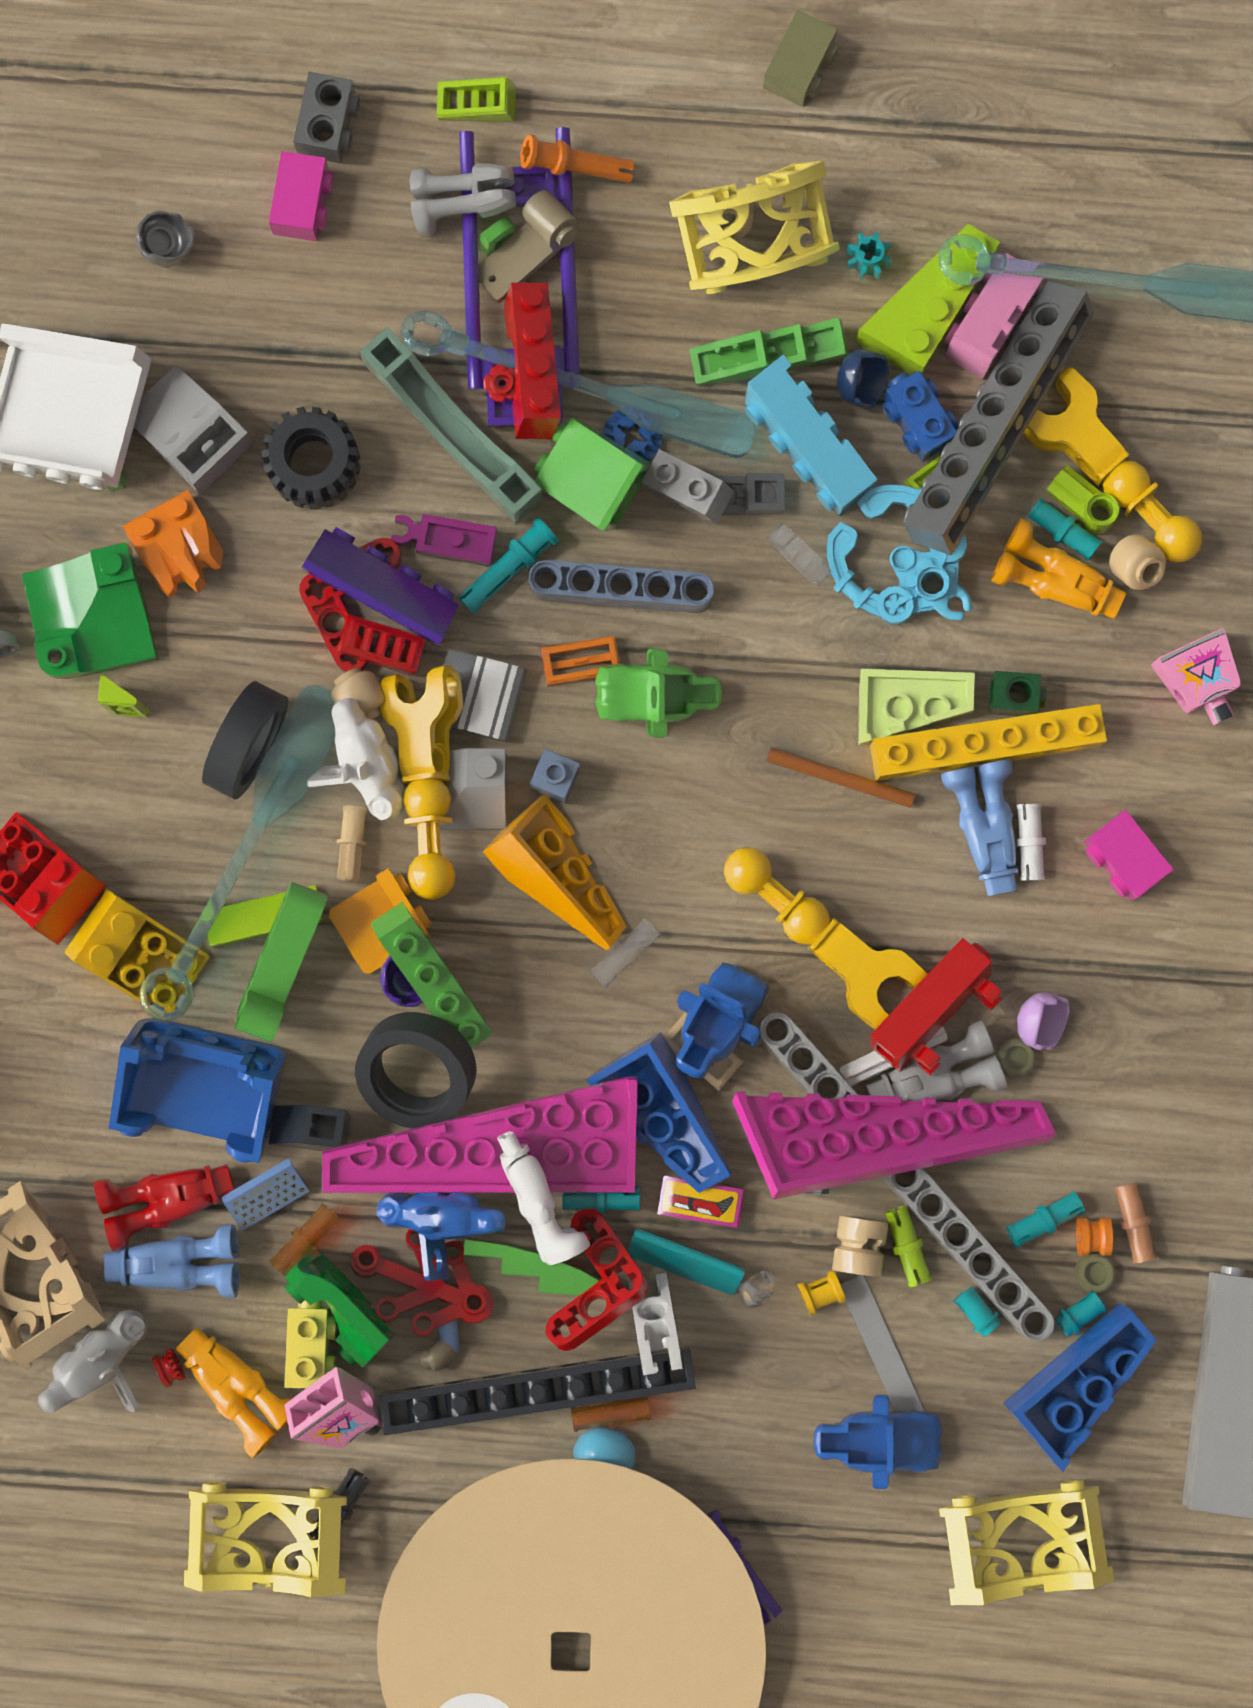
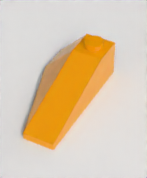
M543 794L506 826L485 848L483 853L507 881L600 947L607 950L611 948L627 926L606 888L602 885H597L588 867L592 865V862L587 853L581 855L571 838L576 833L570 822L551 800Z

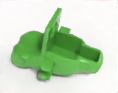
M652 648L647 651V665H602L599 667L595 679L597 687L595 706L599 718L620 722L628 720L646 721V732L654 738H664L667 736V722L687 719L697 710H714L721 705L723 696L722 683L716 676H700L687 667L668 664L667 652L658 648Z

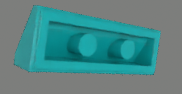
M640 1228L635 1229L627 1250L631 1257L728 1295L735 1294L745 1273L744 1269L740 1266Z

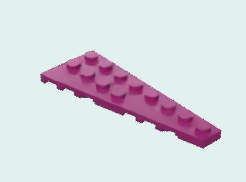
M746 1091L737 1092L732 1100L773 1200L1051 1142L1056 1134L1040 1101L998 1100L997 1103L985 1104L972 1102V1099H959L955 1103L936 1102L935 1098L924 1097L922 1101H901L900 1096L846 1095L845 1098L834 1099L822 1098L819 1094L807 1093L805 1098L782 1097L781 1092H770L769 1096H746Z

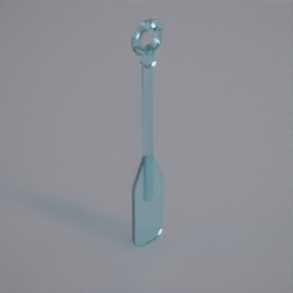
M967 234L955 235L947 239L941 246L938 256L939 266L945 277L959 285H973L982 280L986 273L999 275L1010 273L1143 290L1187 315L1253 323V271L1185 263L1149 275L1115 272L1007 258V255L988 253L982 242ZM956 244L958 248L970 249L972 247L978 253L976 269L979 273L972 276L971 272L959 270L956 273L952 270L950 264H952L953 252L949 247Z
M426 310L414 312L407 316L402 323L401 336L404 344L411 351L419 355L434 356L448 351L460 356L467 354L515 369V356L513 353L470 340V336L453 331L450 323L443 316L435 312ZM424 321V324H430L434 327L439 326L442 329L439 343L430 346V343L420 340L415 341L411 336L414 334V329L417 326L416 322ZM556 368L557 383L559 385L607 400L646 430L733 458L745 456L751 448L755 434V424L744 413L659 385L610 386Z
M312 685L304 688L298 695L257 770L250 826L171 968L157 969L150 973L142 982L139 991L140 1003L145 1012L151 1017L162 1021L175 1020L184 1015L190 1008L193 1000V986L187 974L266 827L304 798L309 789L307 780L320 769L331 749L336 735L332 718V708L335 702L332 699L331 691L326 688ZM168 975V980L178 985L183 983L186 988V995H180L179 1000L175 1004L178 1009L172 1013H165V1007H161L157 1003L150 1006L147 1001V993H153L154 988L157 986L155 979L160 976Z

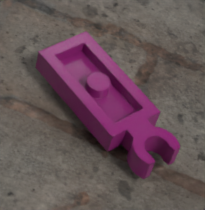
M422 514L421 524H416L406 515L395 516L396 524L408 527V532L405 535L391 536V540L398 546H406L412 542H417V554L491 566L497 527Z

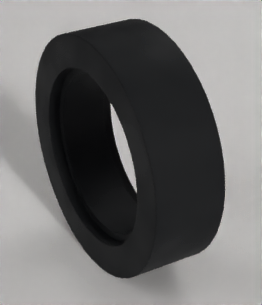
M257 681L251 682L241 692L223 720L211 745L203 768V784L234 800L240 798L247 791L262 769L280 733L288 709L287 696Z
M419 1012L398 1013L379 1022L368 1036L355 1064L356 1083L367 1104L384 1119L411 1129L454 1119L462 1110L474 1086L477 1074L474 1053L464 1036L446 1021ZM399 1044H412L429 1050L447 1068L450 1077V1088L446 1092L434 1097H418L401 1090L393 1084L384 1071L382 1063L383 1052Z

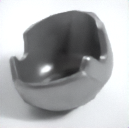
M156 211L146 214L137 225L135 242L138 251L149 263L167 268L180 264L190 254L194 246L195 232L193 227H189L179 213Z

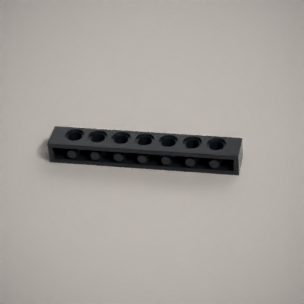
M679 1347L683 1369L671 1370L668 1349L651 1351L653 1363L657 1362L658 1372L643 1375L640 1353L383 1391L379 1395L384 1435L696 1389L690 1347Z

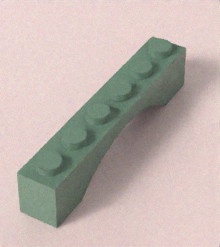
M388 326L360 351L364 365L515 525L543 500L542 489L462 412L410 349Z

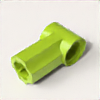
M1068 465L1059 472L1046 489V493L1081 520L1083 527L1091 534L1101 535L1108 532L1119 515V504L1114 496L1100 492ZM1094 507L1106 509L1109 519L1105 521L1095 519L1091 514V509Z

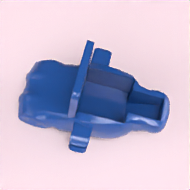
M722 962L720 967L711 975L708 985L701 983L699 996L683 991L677 1000L678 1008L688 1014L682 1027L683 1047L676 1056V1066L685 1074L701 1079L705 1077L709 1068L715 1062L731 1055L740 1041L751 1047L756 1046L761 1037L760 1030L751 1025V1022L754 1020L755 1013L760 1010L769 991V986L759 976L745 972L740 966Z
M436 1192L417 1193L416 1195L389 1193L379 1201L376 1208L377 1216L386 1226L409 1228L419 1233L425 1281L446 1280L449 1278L445 1239L501 1232L506 1226L505 1215L502 1211L481 1207L476 1196L463 1192H454L452 1194ZM433 1251L437 1260L436 1269L433 1264Z
M876 1395L873 1399V1411L853 1413L845 1417L841 1422L835 1424L823 1423L817 1426L814 1432L813 1444L814 1451L820 1459H838L853 1470L872 1472L873 1488L887 1489L889 1474H893L894 1471L903 1472L909 1470L922 1472L938 1469L943 1454L940 1445L943 1430L937 1413L919 1411L889 1412V1397L886 1395Z

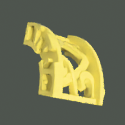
M824 161L792 163L774 172L756 177L757 184L754 185L747 184L746 187L737 189L736 183L714 188L692 190L670 201L672 217H678L691 274L690 289H705L706 294H713L726 290L727 285L772 276L804 265L818 266L828 262V255L840 250L839 242L833 241L821 178L826 176ZM782 195L783 203L780 206L782 208L789 207V210H774L772 208V200L776 196ZM803 196H805L807 209H802ZM756 201L769 217L785 221L776 240L764 254L751 250L730 237L743 227L749 215V203ZM726 209H734L737 213L735 221L727 227L721 228L720 225L729 222L723 218V212ZM694 214L697 215L709 234L699 238ZM809 217L814 242L802 246L800 244L802 235L806 233L811 234V232L804 225H798L799 219ZM717 242L721 246L711 251L709 259L712 261L717 257H722L725 260V264L718 270L707 271L701 247ZM789 245L792 252L782 255ZM738 258L749 263V265L737 267Z
M1070 1480L1061 1482V1488L1002 1495L976 1500L975 1495L958 1496L952 1498L953 1505L939 1508L940 1517H945L955 1583V1587L949 1589L951 1605H985L1003 1599L1023 1596V1590L1031 1591L1035 1588H1043L1042 1584H1044L1045 1592L1095 1589L1114 1582L1112 1565H1108L1097 1497L1100 1494L1099 1486H1084V1480ZM1080 1502L1082 1503L1085 1529L1068 1534L1064 1528L1074 1525L1078 1516L1074 1514L1066 1518L1062 1516L1061 1509L1065 1504ZM1049 1503L1046 1514L1030 1505ZM1004 1509L994 1521L988 1513L989 1511ZM1018 1516L1034 1522L1053 1538L1036 1550L1031 1562V1572L1023 1573L1020 1563L1013 1555L1002 1549L995 1548L1005 1529ZM969 1517H978L980 1519L979 1529L976 1531L969 1530L973 1537L982 1540L980 1547H970L966 1519ZM1087 1539L1091 1566L1088 1565L1076 1542ZM1061 1547L1064 1552L1053 1553V1555L1059 1558V1564L1053 1568L1048 1567L1045 1564V1556L1050 1551ZM971 1556H977L974 1570ZM991 1557H999L1007 1561L1008 1568L1004 1574H996L995 1569L999 1563L996 1561L990 1562Z
M204 1482L202 1489L189 1490V1499H191L188 1570H184V1586L201 1592L253 1590V1582H257V1585L273 1586L274 1592L299 1594L308 1597L345 1594L346 1578L339 1576L341 1506L347 1505V1497L334 1495L333 1487H310V1491L226 1489V1483ZM241 1502H259L246 1512H244L243 1505L241 1504ZM220 1504L228 1509L226 1518L212 1517V1521L216 1526L227 1529L223 1535L205 1531L206 1505ZM286 1504H294L300 1506L297 1509V1512L295 1513ZM313 1508L319 1509V1521L316 1523L312 1522L309 1518V1512ZM269 1512L282 1520L297 1540V1542L291 1543L278 1553L272 1568H266L264 1556L255 1544L240 1538L254 1522ZM319 1526V1539H312L309 1532L314 1531ZM205 1541L217 1544L206 1569H204ZM233 1547L242 1549L249 1554L250 1562L247 1566H240L237 1563V1557L242 1552H231ZM302 1550L303 1554L294 1557L299 1562L298 1568L294 1569L288 1563V1556L294 1551Z

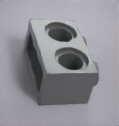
M308 72L293 140L298 154L324 157L326 161L341 164L343 151L349 152L352 143L353 132L349 129L351 116L357 117L360 106V95L355 92L353 80ZM330 96L341 98L340 102L334 106L323 104ZM322 131L334 133L327 141L316 139V136Z

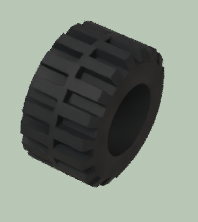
M313 406L312 412H306L305 407L296 408L297 415L291 416L289 411L281 415L284 421L281 424L274 421L270 426L272 430L271 436L265 435L263 443L266 449L262 450V459L265 463L264 469L275 490L287 502L291 500L295 506L303 508L304 504L309 505L311 510L319 509V504L325 503L328 508L334 505L333 499L339 497L342 501L348 496L346 489L348 487L353 489L357 483L355 475L360 474V453L348 425L342 419L339 421L335 413L328 410L324 414L320 407ZM319 441L332 448V460L329 466L319 474L313 476L300 475L294 472L290 466L293 453L304 443Z

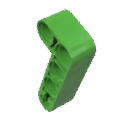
M291 881L240 1001L236 1014L235 1029L269 1042L273 1041L283 1016L284 1003L319 923L328 895Z

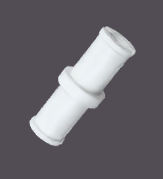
M1041 803L1017 805L1019 839L1015 840L1016 847H1020L1021 881L1045 880L1043 846L1047 844L1046 838L1042 837Z

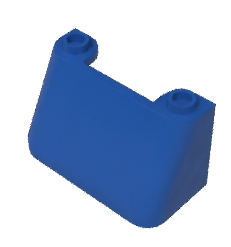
M141 1019L136 1022L120 1046L108 1129L120 1131L125 1136L138 1137L148 1132L154 1124L227 1140L225 1150L228 1154L232 1155L234 1160L243 1163H259L267 1141L286 1053L283 1049L267 1043L161 1019Z

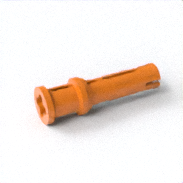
M529 134L525 137L521 148L520 163L523 169L529 170L533 166L550 169L554 175H561L566 171L621 181L627 184L633 178V174L619 171L620 168L634 171V161L632 159L570 149V146L565 141L558 140L556 143L539 141L535 135Z

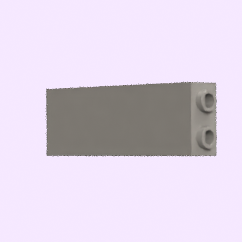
M1222 1266L1221 1273L1209 1271L1182 1505L1190 1510L1253 1519V1278L1245 1277V1269Z

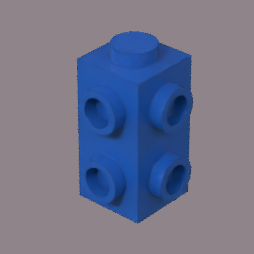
M920 371L910 376L907 372L900 374L888 383L889 388L884 396L885 403L883 404V409L889 420L893 424L898 422L903 430L902 440L907 450L912 455L917 453L923 462L942 451L945 445L952 441L959 426L951 411L948 409L944 411L937 400L939 398L938 390L930 378L924 379Z

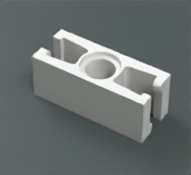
M666 1273L655 1274L659 1296L642 1299L632 1307L643 1375L658 1372L657 1362L653 1363L651 1350H661L664 1348H668L671 1370L683 1369ZM628 1279L629 1289L632 1290L634 1285L632 1280Z

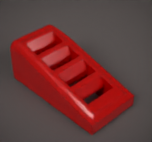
M347 615L337 652L404 675L415 674L425 638L356 616ZM362 628L365 630L360 648L358 649L354 647L358 630ZM376 633L379 635L374 653L369 652L373 635ZM390 638L393 639V644L388 658L384 654ZM404 643H405V648H404V651H403V655H402L401 661H399V660H400V656H401V652H402V649H403V645H404Z

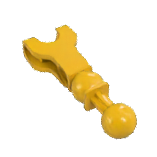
M1070 367L1064 368L1057 375L1056 389L1067 404L1066 411L1058 415H1046L1037 409L1023 435L1037 449L1048 452H1064L1098 487L1103 484L1104 493L1114 496L1118 501L1119 507L1127 508L1124 512L1126 517L1137 511L1154 529L1155 544L1164 551L1169 562H1186L1195 557L1200 551L1203 541L1202 532L1197 522L1187 516H1172L1153 496L1159 485L1156 482L1151 485L1150 476L1145 467L1135 461H1128L1130 454L1125 451L1120 442L1097 418L1096 408L1098 400L1096 390L1075 369Z
M449 665L431 669L427 674L425 693L419 701L416 700L412 682L399 674L389 675L383 678L380 683L385 698L384 703L380 706V712L384 720L394 727L397 732L399 764L403 775L402 782L409 784L404 791L403 804L405 812L409 815L410 819H404V825L414 826L418 829L419 856L415 857L410 864L407 879L410 889L417 896L425 900H436L446 896L454 886L456 875L453 864L441 854L440 825L453 823L452 818L445 817L450 810L451 796L448 787L443 783L450 781V776L448 775L450 769L449 730L463 709L461 679L459 673Z
M742 847L736 849L728 856L724 865V876L731 889L744 895L757 893L780 914L776 917L775 921L777 923L782 921L784 932L791 940L798 944L809 945L807 949L845 982V996L850 1011L875 1030L889 1016L877 1000V990L881 982L887 978L895 977L906 983L909 987L915 988L927 976V973L903 951L894 949L875 951L868 947L835 918L830 920L828 909L821 901L814 897L803 896L805 892L802 890L794 896L772 877V866L764 852L754 847Z

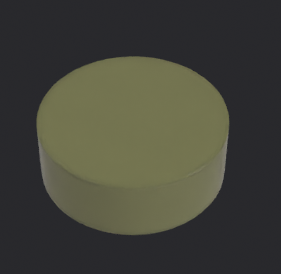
M1022 1039L1007 1040L999 1046L996 1052V1058L1003 1074L1007 1076L1021 1077L1028 1074L1034 1067L1036 1060L1034 1049L1025 1045Z
M1090 1253L1088 1256H1083L1078 1260L1074 1275L1081 1288L1089 1292L1099 1293L1107 1290L1112 1285L1115 1279V1269L1107 1257L1101 1254Z

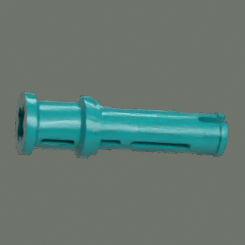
M538 517L534 519V525L518 540H511L508 546L509 550L504 556L486 570L469 588L457 596L473 615L511 581L517 573L525 567H533L536 564L535 560L551 545L556 546L560 543L559 539Z

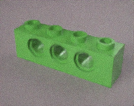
M403 901L370 923L381 944L433 1016L446 1021L457 1029L467 1040L471 1048L493 1035L483 1015Z

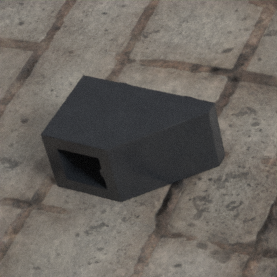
M313 1105L275 1106L268 1144L315 1151L347 1145L351 1116L345 1109Z

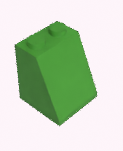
M571 417L569 422L564 420L553 436V440L557 443L550 455L544 453L534 469V473L538 475L534 482L542 490L602 531L616 530L641 488V482L651 463L579 418Z

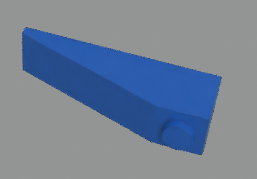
M659 1032L588 1077L587 1081L591 1086L624 1077H636V1138L642 1144L647 1143L664 1158V1163L700 1193L731 1176L732 1171L686 1074L676 1066V1055L662 1032Z

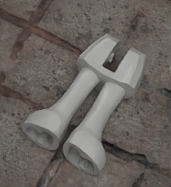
M475 164L472 168V173L449 176L433 175L424 167L411 171L410 191L416 199L411 201V211L415 227L421 237L433 236L437 230L438 220L449 215L479 213L482 218H486L516 207L515 192L509 189H501L510 187L515 183L514 169L512 167L494 164ZM472 190V194L446 199H433L435 194Z

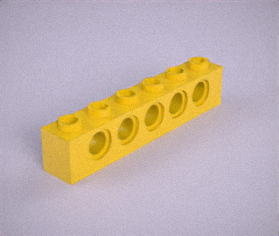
M1101 704L874 738L870 744L875 779L879 782L977 767L1007 759L1016 761L1101 747L1107 742Z

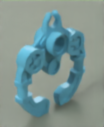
M903 485L877 486L868 489L857 502V505L864 515L872 520L883 516L893 504L906 505L908 508L911 504L915 503L923 487L918 490ZM840 522L828 535L827 559L830 572L836 583L834 590L838 593L843 592L850 598L857 610L862 609L869 614L880 617L890 625H902L911 618L912 614L936 610L940 615L949 620L962 621L965 617L963 612L951 611L949 609L948 603L953 597H958L962 600L965 611H971L973 608L970 595L958 584L959 561L964 558L967 551L965 535L961 538L952 555L931 548L930 552H920L907 546L896 547L890 554V563L899 579L900 585L888 587L880 595L875 594V591L870 586L865 591L852 581L855 573L847 568L845 559L853 551L857 543L858 534L855 529ZM930 576H937L944 582L942 590L936 594L926 593L922 588L924 580Z

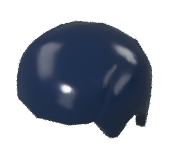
M865 349L854 350L848 354L842 361L837 373V389L843 400L854 406L874 407L882 398L887 386L889 375L888 359L884 355Z

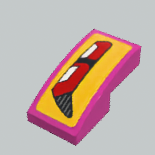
M664 1176L657 1214L739 1228L745 1190L715 1184L698 1193L685 1180Z

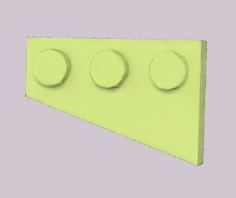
M861 669L858 746L872 742L874 738L893 736L972 713L974 711L975 673Z

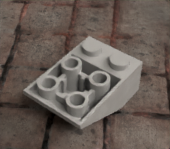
M177 365L141 397L133 428L199 495L209 488L254 445L248 432Z

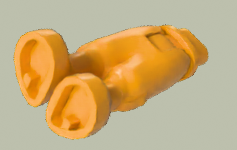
M1023 518L1019 519L1003 549L1005 552L999 558L990 582L1000 586H1005L1010 582L1027 586L1041 599H1051L1069 607L1089 611L1095 617L1101 613L1114 619L1126 596V592L1112 586L1113 580L1108 579L1106 581L1102 574L1082 561L1068 555L1065 550L1047 548L1034 540L1033 525ZM1015 556L1039 564L1044 571H1036L1022 564Z
M197 1327L177 1346L176 1350L186 1359L184 1366L187 1369L191 1368L190 1370L198 1383L215 1403L218 1413L238 1425L244 1435V1449L253 1459L275 1439L277 1433L247 1408L245 1399L252 1401L277 1431H281L288 1425L284 1404L294 1397L281 1399L271 1393L266 1388L265 1381L258 1371L252 1370L232 1351L216 1343L217 1339L214 1336L208 1338Z

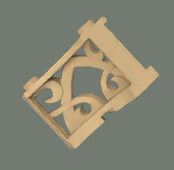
M19 1181L7 1189L8 1195L0 1199V1219L12 1211L14 1212L2 1231H0V1338L2 1341L0 1343V1350L10 1363L16 1361L26 1371L32 1367L31 1362L86 1325L93 1329L104 1322L105 1318L89 1282L85 1283L79 1276L78 1269H75L79 1262L63 1236L59 1239L55 1238L53 1235L55 1231L52 1227L49 1228L47 1224V1219L50 1217L24 1184ZM31 1235L36 1241V1247L29 1252L19 1247L15 1240L17 1239L21 1244H26V1237ZM10 1252L26 1260L49 1259L52 1265L45 1271L40 1281V1302L21 1299L5 1291L6 1267ZM58 1279L62 1283V1290L60 1293L51 1292L52 1298L55 1301L51 1302L49 1295L50 1283ZM8 1309L18 1312V1314L12 1319ZM70 1312L69 1314H67L66 1316H64L63 1318L54 1323L53 1315H59ZM39 1316H43L45 1329L24 1343L21 1337L22 1326L28 1324L31 1329L30 1334H34L39 1327Z

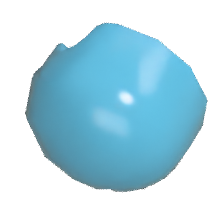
M596 1425L579 1435L573 1448V1458L602 1461L633 1469L635 1465V1448L631 1440L622 1431Z

